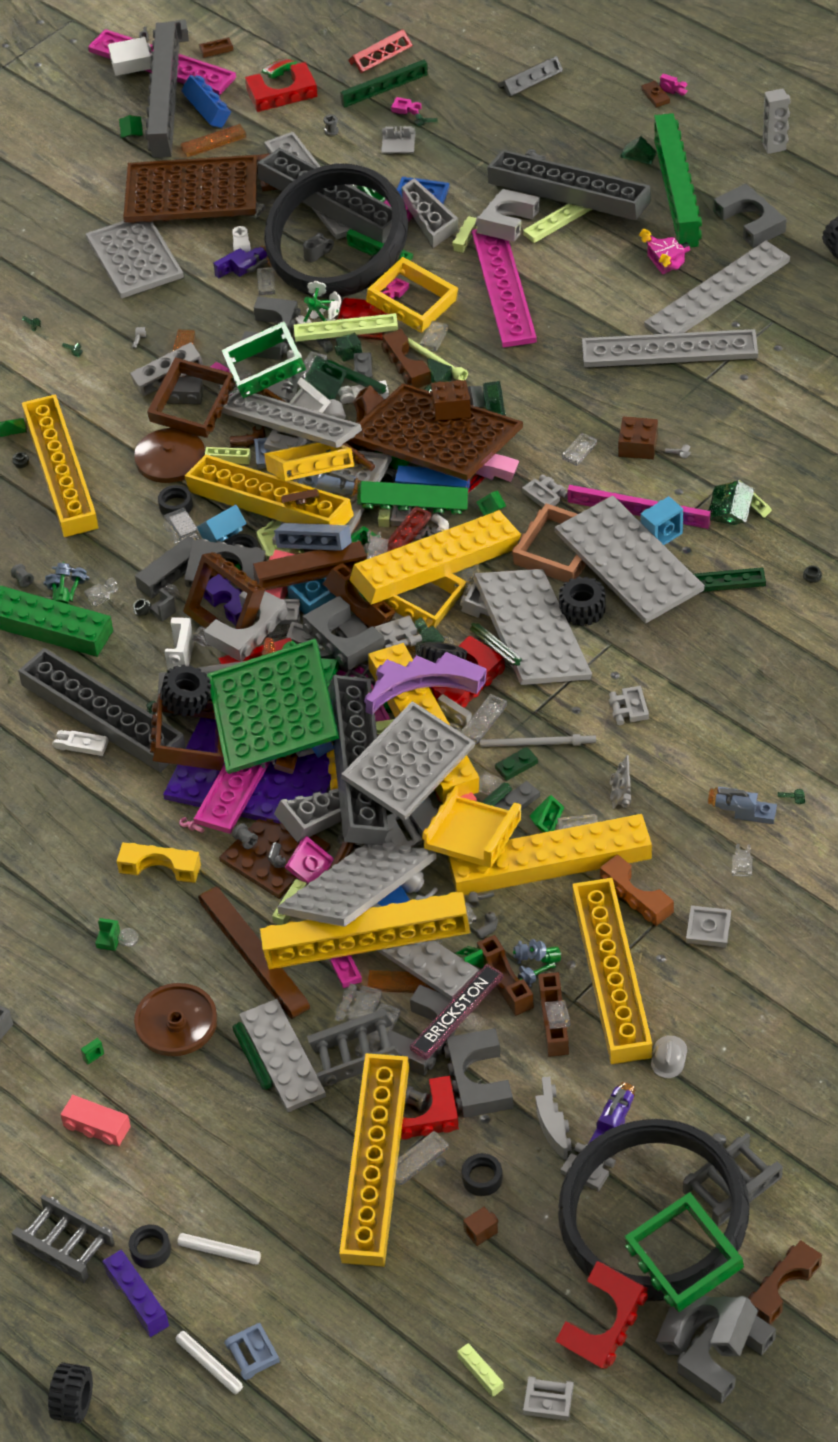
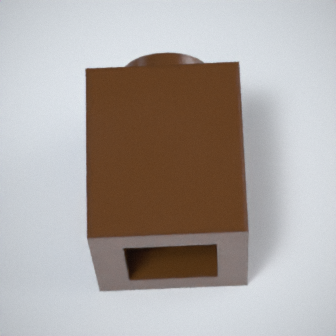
M482 1207L463 1220L464 1232L478 1246L498 1233L497 1223L499 1221L493 1212H489L485 1207Z

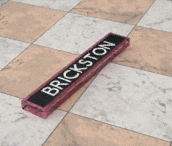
M486 964L410 1045V1050L427 1060L503 979V973Z

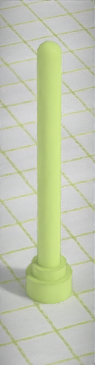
M408 338L409 347L451 372L455 380H466L468 377L467 370L462 367H454Z

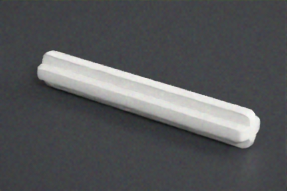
M181 1233L178 1237V1245L252 1264H259L261 1259V1253L258 1251Z
M181 1331L176 1336L177 1343L233 1394L241 1391L243 1388L242 1383L185 1331Z

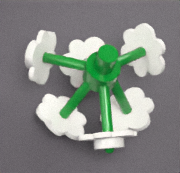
M318 281L308 283L309 293H314L313 298L306 297L304 299L308 306L306 316L299 315L295 320L298 321V324L312 323L308 319L309 316L312 319L320 317L322 321L335 320L334 317L339 313L341 305L340 295H337V292H333L329 296L330 300H318L317 296L319 297L326 293V285ZM328 310L329 315L328 318L325 319V317L323 316V312Z

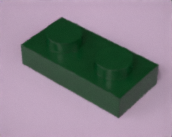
M525 747L496 763L495 769L508 781L538 764V758L528 747Z

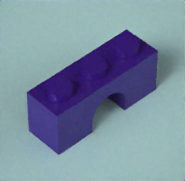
M218 574L208 581L203 597L213 607L221 603H227L224 605L225 616L234 626L237 625L242 611L239 597L241 591L235 589L228 579H224Z

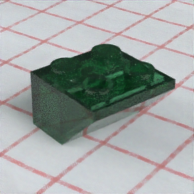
M316 356L304 380L315 387L327 399H335L347 370Z
M739 480L715 486L708 511H711L710 521L731 525L746 523L754 489Z

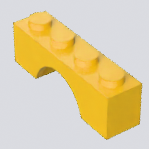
M123 842L116 861L119 873L139 875L150 866L161 865L171 869L177 881L196 883L201 866L199 852Z

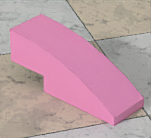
M495 454L476 474L491 480L496 476L511 482L519 461Z

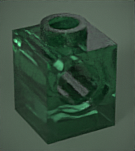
M356 333L336 338L337 346L334 347L337 356L341 357L343 362L354 359V353H362V345Z

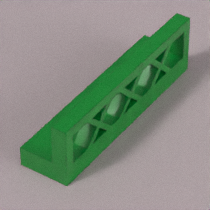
M352 229L346 233L348 246L371 256L377 254L384 245V243ZM402 250L397 261L402 257L411 260L413 254Z

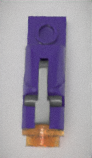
M265 246L254 248L247 253L239 248L213 263L215 276L219 279L233 271L240 277L248 272H254L260 266L268 263L269 259Z
M621 1082L620 1085L614 1088L596 1123L597 1129L589 1143L599 1135L605 1134L606 1131L625 1124V1117L635 1098V1088L631 1084Z

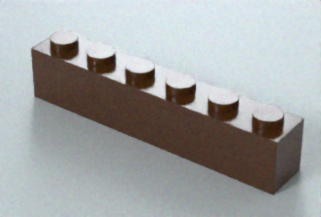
M357 541L349 544L343 550L319 549L253 563L254 579L266 590L327 578L332 568L342 563L352 571L354 564L367 560V556L361 542Z

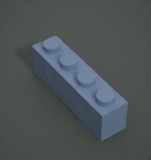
M284 523L274 530L277 548L343 550L352 543L349 525Z

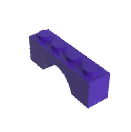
M122 1249L104 1259L103 1264L107 1276L116 1289H120L126 1296L148 1335L152 1337L167 1328L169 1323L166 1312Z

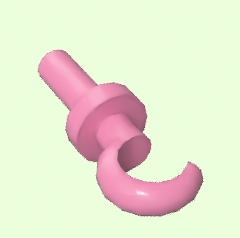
M183 817L179 822L181 827H188L189 830H197L201 833L204 832V828L194 824V821L183 823V821L187 820L186 817Z

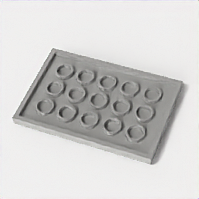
M122 221L86 233L89 244L121 299L184 278L183 271L153 222L124 223Z
M412 701L342 773L341 779L405 821L474 748L475 742Z

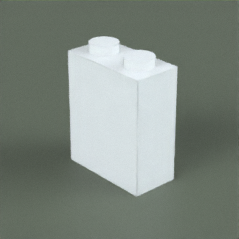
M145 37L108 44L115 76L151 69L150 63L153 62L150 43L146 42Z

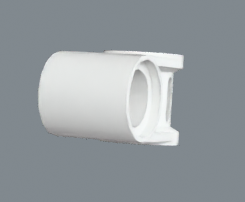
M242 226L234 228L232 232L234 251L239 248L246 253L251 251L247 229Z

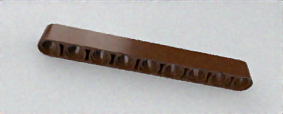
M215 886L200 894L198 898L202 907L271 995L278 1000L286 1014L293 1019L309 1010L310 1005L306 997L281 967L269 970L262 942L222 891Z

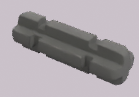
M328 338L316 339L326 353L333 350V345Z

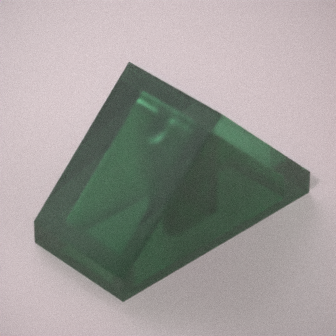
M639 136L625 145L620 158L652 164L657 151L642 136Z
M427 359L432 383L439 381L450 382L452 380V366L433 359Z
M501 382L483 383L485 409L505 416Z

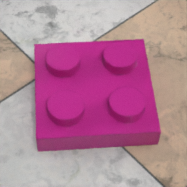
M305 836L285 868L300 881L306 882L308 885L309 882L317 879L325 870L328 871L334 858L308 836Z

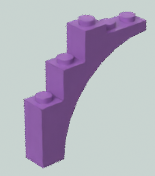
M445 652L442 658H438L436 663L416 655L412 662H408L406 667L387 659L376 671V676L378 677L373 691L365 697L366 713L373 715L381 705L391 698L417 688L451 687L477 694L486 682L487 669L448 652Z

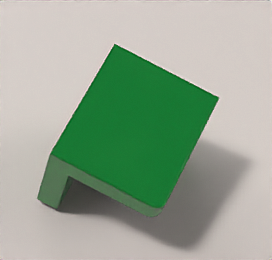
M128 115L119 119L121 138L131 135H143L142 117Z
M498 491L492 492L476 502L484 516L506 507Z
M99 918L98 925L100 931L95 943L96 948L116 951L121 937L119 922L117 920Z

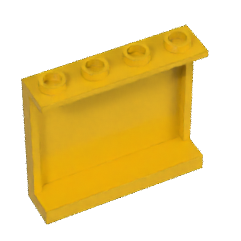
M455 786L452 792L447 794L445 803L440 805L437 815L432 817L428 829L425 828L423 831L424 849L491 868L521 820V804L513 803L510 810H505L459 797L458 787Z

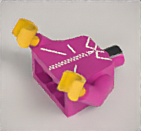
M642 229L639 234L642 237V242H647V256L662 275L671 270H678L684 263L685 253L690 252V246L687 242L679 244L673 237L657 239L651 236L650 231L647 229Z

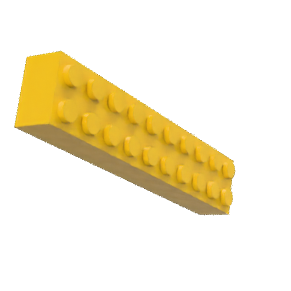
M56 394L22 402L25 420L63 537L99 529L96 512Z
M205 455L185 475L187 486L191 493L231 506L237 505L238 508L285 523L346 525L354 516L350 499L319 489L317 490L319 491L320 498L307 500L306 504L296 505V502L284 505L281 499L282 495L316 488L290 480L284 481L277 476L209 455Z
M499 510L356 563L353 566L350 581L372 605L443 578L451 573H456L511 552L514 546L518 545L521 533Z
M404 643L368 653L369 671L376 682L378 677L376 676V671L387 659L405 667L409 661H413ZM429 687L410 690L387 701L395 718L413 701L450 725ZM467 755L435 788L443 804L446 801L447 794L451 793L455 786L458 787L459 797L471 792L473 794L479 793V776Z
M638 814L509 839L491 868L448 856L455 891L457 893L463 892V895H469L470 892L480 893L597 870L617 854L628 863L652 859V843L643 815Z
M613 878L574 883L573 901L611 1064L652 1058L651 1036Z
M452 892L443 896H430L427 899H414L405 903H391L387 906L371 907L345 927L307 919L299 922L291 921L277 926L269 925L266 928H261L260 932L263 952L270 970L470 934V927L463 892Z
M365 1053L339 1252L341 1263L385 1267L409 1073L407 1056Z

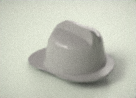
M664 1036L656 1041L651 1058V1067L658 1076L673 1078L682 1072L687 1055L685 1042L676 1036Z

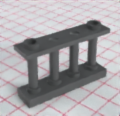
M385 1008L307 1036L314 1052L320 1053L324 1071L316 1073L323 1087L334 1085L336 1082L363 1073L365 1053L371 1054L366 1035L378 1031L382 1050L372 1054L401 1056L395 1045L390 1047L386 1027L393 1024ZM358 1038L363 1057L351 1061L347 1042ZM339 1045L343 1064L332 1068L327 1049Z
M746 1133L744 1136L736 1138L726 1150L733 1159L742 1153L761 1171L757 1177L751 1178L738 1165L746 1183L750 1203L782 1178L783 1166L777 1161L771 1166L766 1165L749 1149L750 1135ZM708 1162L694 1174L690 1173L685 1177L683 1193L686 1195L694 1189L713 1208L712 1220L717 1227L730 1218L732 1197L724 1179L717 1173L716 1168ZM710 1177L729 1198L723 1203L718 1202L701 1183Z
M42 1195L40 1198L44 1210L28 1230H22L18 1227L12 1232L14 1243L78 1281L85 1283L89 1278L86 1264L103 1242L111 1247L115 1245L113 1233L107 1227H100L61 1205L57 1199ZM51 1213L61 1218L45 1240H39L34 1236ZM68 1223L77 1227L78 1230L62 1249L57 1250L52 1247V1243ZM85 1233L95 1237V1240L80 1259L75 1260L69 1257L70 1252Z

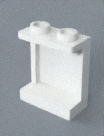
M300 378L297 384L301 388L289 403L323 413L331 401L306 380Z
M172 617L171 619L176 649H165L168 670L170 668L173 669L174 666L190 665L194 647L190 618Z

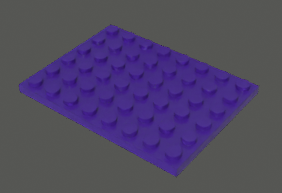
M200 718L186 749L215 753L216 720ZM315 753L298 757L293 774L274 769L277 759L271 760L241 817L266 821V818L272 819L275 823L281 824L274 814L280 800H294L298 796L309 797L313 793L318 792L321 794L328 793L331 774L328 772L330 762L329 758H327V753L319 758ZM177 765L163 794L164 799L201 807L220 770Z

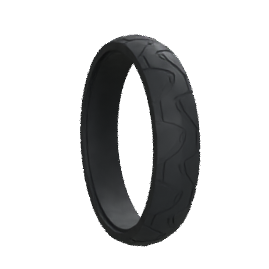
M347 163L321 166L299 176L275 200L265 225L264 241L266 253L271 266L279 277L299 292L314 296V293H309L307 286L308 283L318 281L326 285V293L319 297L329 298L333 292H337V295H340V297L353 295L369 288L397 262L407 239V210L400 193L380 173L367 167ZM337 185H359L374 190L389 202L392 209V224L388 238L380 251L362 267L340 276L314 277L295 270L283 259L281 254V236L284 226L295 208L312 194Z
M643 1119L628 1122L606 1131L605 1134H601L591 1141L574 1159L572 1166L569 1167L562 1183L558 1204V1221L563 1242L572 1259L584 1274L589 1277L596 1262H604L587 1247L577 1229L576 1213L582 1189L592 1173L608 1158L627 1148L643 1144L662 1143L680 1146L697 1153L716 1168L723 1177L732 1197L731 1214L724 1235L738 1252L745 1238V1231L749 1222V1195L744 1177L737 1163L723 1145L706 1132L694 1126L667 1119ZM715 1246L698 1263L680 1272L663 1276L679 1295L726 1263L727 1259ZM613 1268L647 1287L648 1297L646 1301H664V1293L654 1288L650 1281L651 1277L628 1274Z

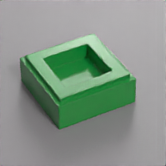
M98 1038L81 1048L83 1060L87 1065L104 1055L102 1042Z

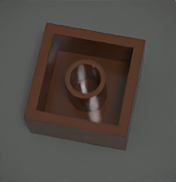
M466 380L431 383L435 420L471 417L470 396Z
M623 416L618 440V457L654 460L658 437V419Z

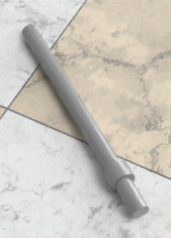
M573 734V736L484 739L480 740V747L559 744L581 746V744L596 743V735L581 736L580 734Z

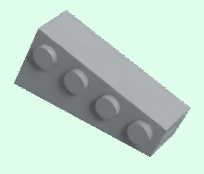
M415 178L402 186V199L433 248L458 231V218Z
M338 789L330 790L329 793L324 794L320 792L313 793L309 797L298 796L294 800L289 801L287 799L280 800L274 814L298 843L305 836L311 837L342 821Z

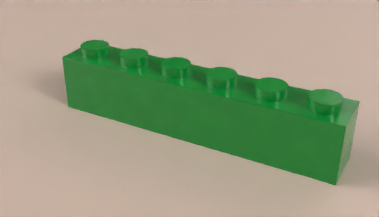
M361 481L358 483L357 505H362L364 509H373V506H379L381 510H391V507L398 508V511H409L410 508L416 509V512L433 510V513H444V511H451V514L460 515L467 510L468 488Z

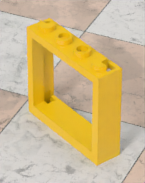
M402 257L367 289L366 302L387 314H396L399 321L422 333L456 301L458 288ZM401 274L441 298L425 314L420 315L381 293V291Z
M316 442L264 453L267 471L284 481L354 467L352 449L345 445L334 448ZM291 470L292 476H287V471Z
M451 573L430 582L452 594L435 616L397 595L384 601L397 614L403 617L410 616L414 623L433 632L462 596L467 581Z

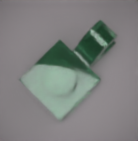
M421 617L415 620L417 632L422 637L421 643H444L445 638L434 626L428 628L426 622Z

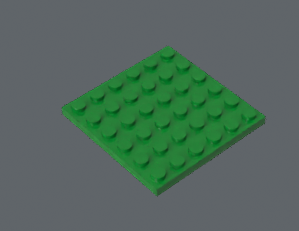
M316 639L207 674V677L210 679V692L228 774L339 739Z

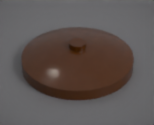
M164 428L145 436L138 443L134 458L138 471L147 479L159 483H174L185 480V475L205 456V447L197 435L173 428Z
M172 983L154 989L141 1000L135 1012L134 1024L137 1036L146 1048L164 1056H182L200 1049L211 1039L217 1026V1011L212 998L201 988L186 983Z

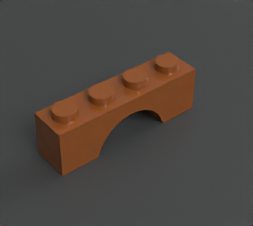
M618 854L600 867V879L613 878L616 895L627 901L632 909L640 912L646 921L652 922L657 926L674 913V901L660 889L642 891L631 884V865Z

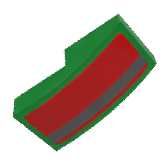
M289 58L279 59L264 67L261 73L268 75V78L276 79L277 76H284V71H290V66L297 64V62Z

